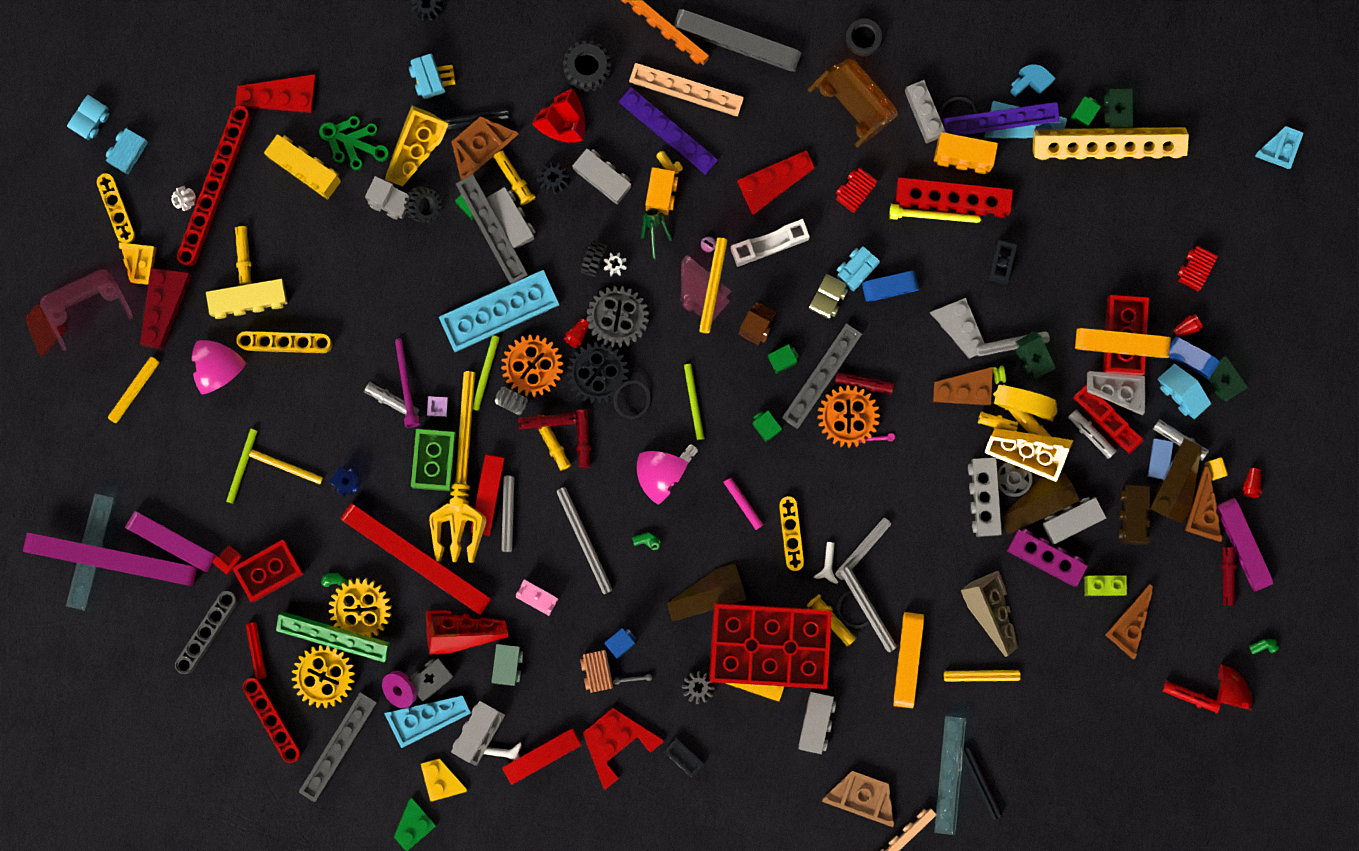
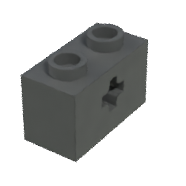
M434 658L424 665L426 667L421 673L417 671L410 677V682L414 683L417 695L422 701L427 700L454 677L440 659L436 661ZM427 674L435 676L433 677V683L425 682Z

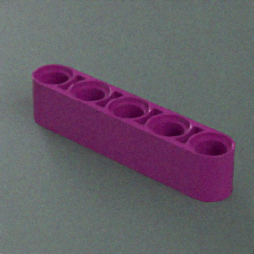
M1232 498L1216 505L1218 515L1232 546L1235 547L1236 555L1253 591L1256 592L1272 585L1271 575L1236 499Z
M137 511L133 512L125 527L204 572H208L212 561L216 558L215 554Z

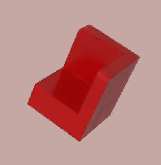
M228 546L219 557L216 556L212 563L225 574L230 575L233 571L232 568L238 565L244 557L234 548Z

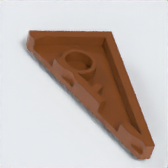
M1205 466L1185 531L1221 542L1222 535L1219 529V517L1216 511L1215 494L1213 493L1211 482L1212 477L1209 467Z
M1150 584L1105 634L1133 660L1137 655L1149 601L1152 596L1153 586Z

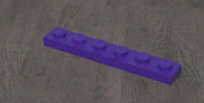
M632 87L619 100V103L704 175L718 162V159Z
M1057 102L943 118L945 132L958 136L1060 121Z

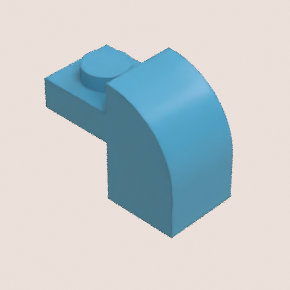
M1028 65L1018 73L1022 79L1019 77L1011 84L1013 88L1010 93L1016 97L1030 85L1040 95L1054 82L1055 78L1042 66Z

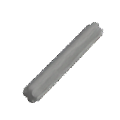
M1045 331L977 345L976 353L978 356H984L1048 343L1050 341L1049 333Z
M504 476L503 552L512 551L513 476Z
M883 518L836 571L835 575L840 580L844 579L840 571L847 566L852 570L890 527V521Z

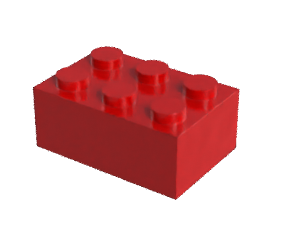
M286 540L279 541L232 568L250 602H256L304 575Z

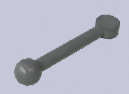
M648 673L646 676L614 677L612 682L618 685L620 682L651 681L653 676Z

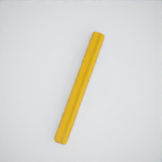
M717 238L700 325V332L710 333L727 245V239Z

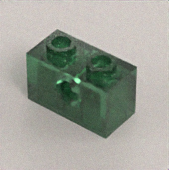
M1109 89L1107 95H1104V106H1107V113L1104 114V124L1107 125V128H1132V89ZM1116 106H1118V108L1121 110L1120 113H1118L1117 110H1114Z
M1036 331L1015 341L1017 345L1015 351L1018 357L1023 359L1025 363L1023 368L1027 375L1037 379L1055 369L1044 341Z
M1227 356L1219 360L1220 364L1209 379L1206 378L1208 383H1213L1217 389L1215 393L1219 399L1225 402L1248 388ZM1222 377H1227L1226 383H1221Z

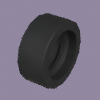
M870 19L854 21L849 26L846 34L848 48L858 56L874 54L882 42L880 26ZM860 27L870 28L875 34L874 44L868 48L858 47L853 41V34L856 29Z

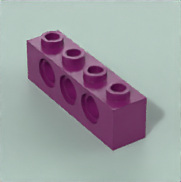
M1026 529L1016 531L1006 550L1007 552L1073 587L1078 585L1087 568V565L1083 564V559L1077 556L1072 558L1066 555V550L1060 547L1055 549L1049 546V541L1043 538L1038 540L1032 537L1033 533ZM1028 542H1031L1035 545V551L1033 553H1029L1026 550V544ZM1045 551H1048L1052 554V560L1050 562H1046L1043 559V553ZM1063 560L1069 563L1067 571H1063L1060 568V563Z

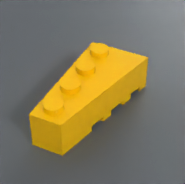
M277 134L264 154L328 200L341 182L338 177L339 174L333 169L323 166L324 163L316 157L313 159L307 155L308 152L299 146L297 148L292 145L293 141L285 135L281 137Z
M995 428L985 453L1057 482L1073 440Z

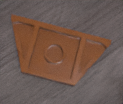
M483 117L475 120L451 141L461 180L477 171L514 139L518 133Z

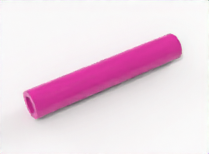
M732 477L727 479L724 484L755 530L763 526L764 524Z

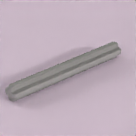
M849 566L843 568L840 571L885 649L888 652L893 651L897 646Z

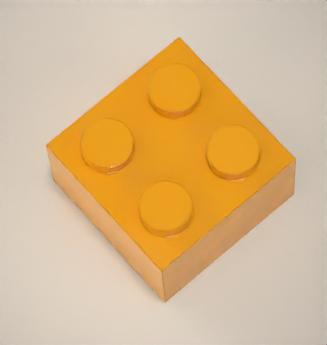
M652 167L646 199V211L658 209L660 213L668 215L669 210H673L675 196H672V191L676 192L678 177H675V171Z

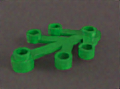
M352 116L349 120L337 125L331 122L324 123L320 127L319 134L323 140L329 142L335 162L342 163L345 160V155L340 151L336 139L344 142L351 160L350 165L354 170L362 168V162L358 159L354 147L372 154L379 162L388 159L389 152L385 146L379 145L374 147L357 140L367 135H376L378 129L375 124H368L363 129L345 135L340 132L350 127L356 129L360 126L358 117ZM353 119L358 121L356 125H351ZM370 127L375 128L373 133L368 132ZM328 129L333 131L331 135H326ZM383 151L385 155L384 157H379L378 153ZM342 154V159L337 160L336 155ZM355 161L360 162L358 167L353 166Z

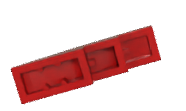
M1087 384L1073 397L1099 426L1129 454L1143 442V439L1129 427V424L1103 398L1087 392Z
M485 454L475 509L486 517V525L482 534L486 536L491 534L505 457ZM472 522L471 533H473L474 522Z
M572 728L504 766L502 769L512 785L582 746Z

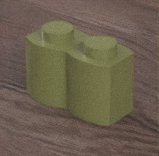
M826 274L809 309L827 319L830 316L835 317L839 306H837L839 299L843 300L848 292V289L845 288L847 284Z

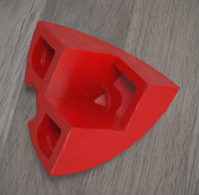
M573 88L556 96L554 103L547 108L543 107L533 120L532 124L546 136L563 142L583 141L585 135V116L581 102Z
M1220 664L1218 679L1221 680L1217 702L1252 710V694L1246 680L1234 669Z

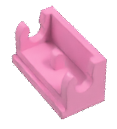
M526 580L522 582L519 591L516 593V598L548 616L559 600Z

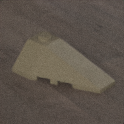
M995 571L970 582L961 592L969 610L1006 657L1014 652L1018 646L1014 627L1009 623L1008 613H1010V607L1006 606L1004 595H1007L1006 588L999 571Z

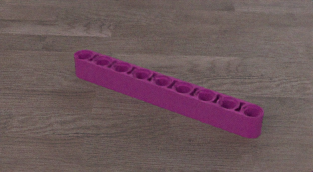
M32 533L26 534L23 552L188 586H194L197 567Z

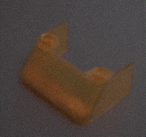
M847 59L826 70L808 89L809 92H812L819 88L820 92L826 97L836 96L858 121L859 124L856 126V131L861 139L855 144L856 147L870 140L898 116L895 106L858 63L852 59Z

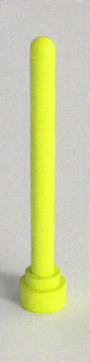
M891 204L890 219L895 220L905 216L974 223L981 221L979 215L903 209L899 204Z

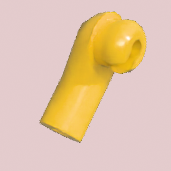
M664 151L657 154L658 160L665 169L675 171V174L683 170L680 162L677 161L673 164Z

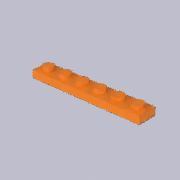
M621 0L625 4L627 2L633 6L632 10L639 16L643 14L647 18L646 21L655 28L657 26L661 29V34L668 40L670 38L676 42L677 48L683 52L686 50L691 54L690 58L698 64L700 62L704 65L707 62L709 55L643 0Z

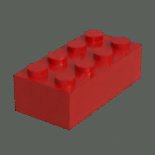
M1110 295L1107 298L1105 331L1147 335L1149 298ZM1104 352L1103 372L1142 376L1145 374L1146 356Z

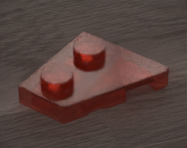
M39 304L25 317L38 353L42 357L67 331L61 323Z

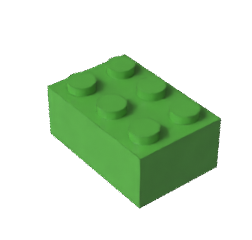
M416 429L411 480L412 488L451 491L456 443L455 432Z

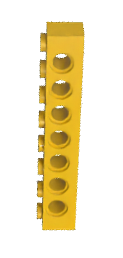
M1186 128L1034 129L1033 154L1035 158L1041 160L1048 159L1049 157H1056L1058 159H1067L1068 157H1075L1077 159L1114 157L1122 159L1129 156L1138 159L1144 156L1180 158L1187 156L1189 134ZM1171 141L1170 145L1163 146L1165 142ZM1053 142L1058 143L1055 147H1048ZM1071 142L1076 143L1074 147H1068ZM1095 142L1094 146L1087 147L1088 143ZM1114 142L1113 146H1106L1107 143ZM1127 142H1133L1131 146H1125ZM1146 142H1152L1150 146H1144Z

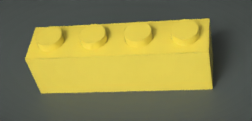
M282 279L206 292L209 314L215 317V319L226 318L227 314L234 313V316L246 314L245 311L249 310L262 312L267 307L279 309L283 308L284 304H288L285 284Z

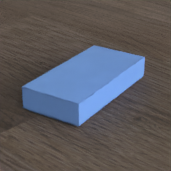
M1153 439L1148 477L1163 479L1170 466L1172 441Z

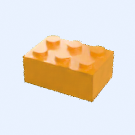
M941 132L937 141L934 162H938V165L944 167L954 165L959 170L970 168L975 169L976 173L986 174L994 166L998 143Z

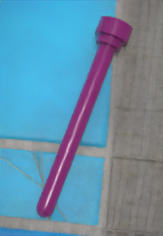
M397 338L395 345L407 412L404 424L405 427L412 428L419 426L420 420L419 416L414 413L403 341L401 338Z

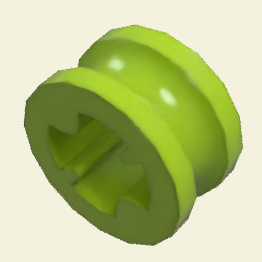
M993 367L995 383L999 384L1000 381L1005 383L1004 367Z

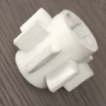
M185 186L176 188L177 191H174L172 195L173 205L178 209L182 208L183 211L191 209L196 200L195 193L190 188L185 189Z
M610 253L609 260L604 259V262L608 264V266L604 267V270H610V276L613 273L621 276V269L626 270V267L622 265V263L626 262V258L620 259V253L617 256H613ZM617 260L620 266H616L614 269L611 262L614 263Z

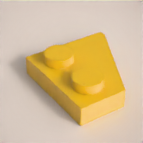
M119 243L124 256L125 267L128 269L127 274L130 282L148 285L150 270L154 267L156 247Z

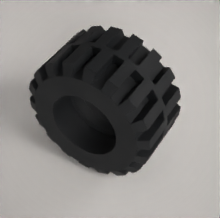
M586 40L582 41L581 44L577 42L573 48L570 47L568 49V53L564 56V74L570 85L575 86L577 90L581 91V89H584L585 92H589L592 89L595 91L597 87H603V83L608 81V77L611 74V61L607 50L602 48L601 44L597 43L596 45L594 41L586 43ZM584 57H592L598 62L599 67L592 75H582L576 70L577 62Z

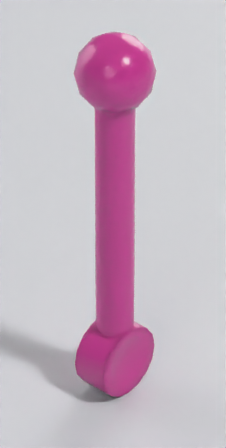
M890 433L888 434V436H876L872 437L871 439L867 437L864 438L865 441H893L895 439V435Z

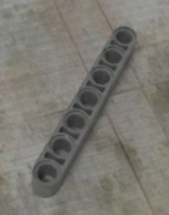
M679 9L673 24L682 33L789 71H796L802 54L791 47L683 9Z

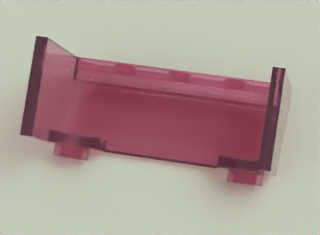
M686 255L681 261V300L683 301L681 305L689 312L693 310L702 318L710 273ZM719 282L712 322L730 302L726 297L731 291L721 282Z
M100 269L42 297L40 301L41 309L63 351L66 350V346L56 327L64 324L67 320L65 308L100 292L101 296L108 301L119 298L129 320L133 318L132 311L109 271Z

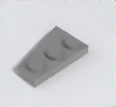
M966 298L930 312L969 359L977 356L976 346L985 343Z
M1093 371L1087 373V392L1141 415L1145 413V376Z

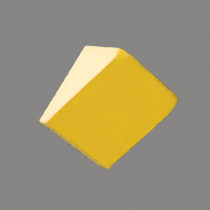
M1222 457L1205 463V466L1209 467L1212 480L1228 475Z

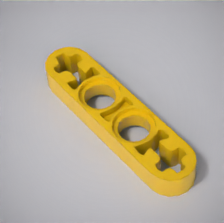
M101 174L97 178V186L116 236L120 242L131 244L135 240V231L115 179L109 174ZM105 178L107 180H111V182L108 183L109 188L111 190L115 189V191L108 192L106 186L102 185V183H104ZM111 195L118 197V202L115 205H109L108 198ZM117 213H123L125 216L121 223L115 222L114 217ZM122 226H124V227H125V230H126L128 233H131V234L128 236V238H129L128 240H126L125 238H122V237H121V236L124 235L123 229H122V228H119V229H118L117 227H122Z
M787 496L781 500L779 505L786 565L791 571H799L804 565L798 509L796 500ZM786 500L793 503L794 506L790 508L791 513L795 512V516L783 517V513L787 514V508H783ZM793 519L796 522V527L793 530H788L785 527L786 520ZM790 538H795L798 541L797 548L790 549L787 541ZM799 550L800 555L796 554V559L800 560V564L797 565V568H794L789 563L793 560V556H788V552Z

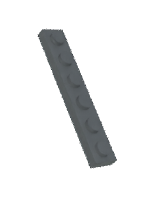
M471 174L455 183L510 284L527 276L528 274L474 175Z
M848 324L844 326L782 417L783 420L796 429L800 427L862 334Z
M361 692L359 693L299 790L300 794L313 802L317 801L377 704L376 701Z

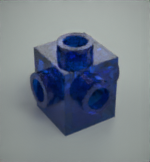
M340 466L329 482L336 486L335 491L343 496L346 494L352 495V493L356 494L361 487V483H359L361 479L357 477L359 473L351 468L345 470ZM349 479V483L345 485V480Z

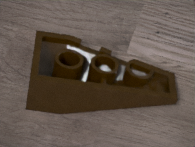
M1185 438L1183 439L1150 502L1151 510L1177 522L1184 523L1193 504L1201 446Z
M1062 470L1057 482L1042 476L1000 519L1007 534H1011L1080 500L1072 483Z
M736 564L715 569L669 601L667 606L672 622L714 609V603L735 604L747 600Z

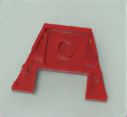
M614 708L583 732L604 789H607L619 779L608 766L607 761L635 738H639L649 752H652L664 742L661 738Z

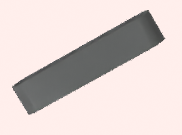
M224 591L218 596L176 660L175 668L179 673L190 674L194 671L236 607L238 598L235 593ZM226 595H231L233 601L227 606L224 604L223 599ZM216 611H220L222 614V618L218 622H215L213 619V614ZM206 627L211 630V635L208 638H204L202 635V631ZM197 643L200 645V652L195 655L192 653V646ZM184 660L190 663V667L186 671L181 668V663Z

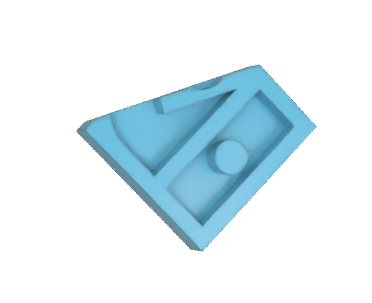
M1285 126L1256 153L1255 157L1290 169L1303 132Z

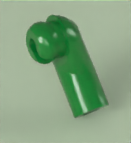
M649 532L632 537L634 546L646 544L652 550H657L660 547V540Z
M327 573L321 580V584L324 587L338 584L343 589L342 583L344 582L349 586V581L339 573Z
M1263 639L1249 646L1253 654L1266 648L1269 649L1270 653L1279 650L1278 642L1274 639Z

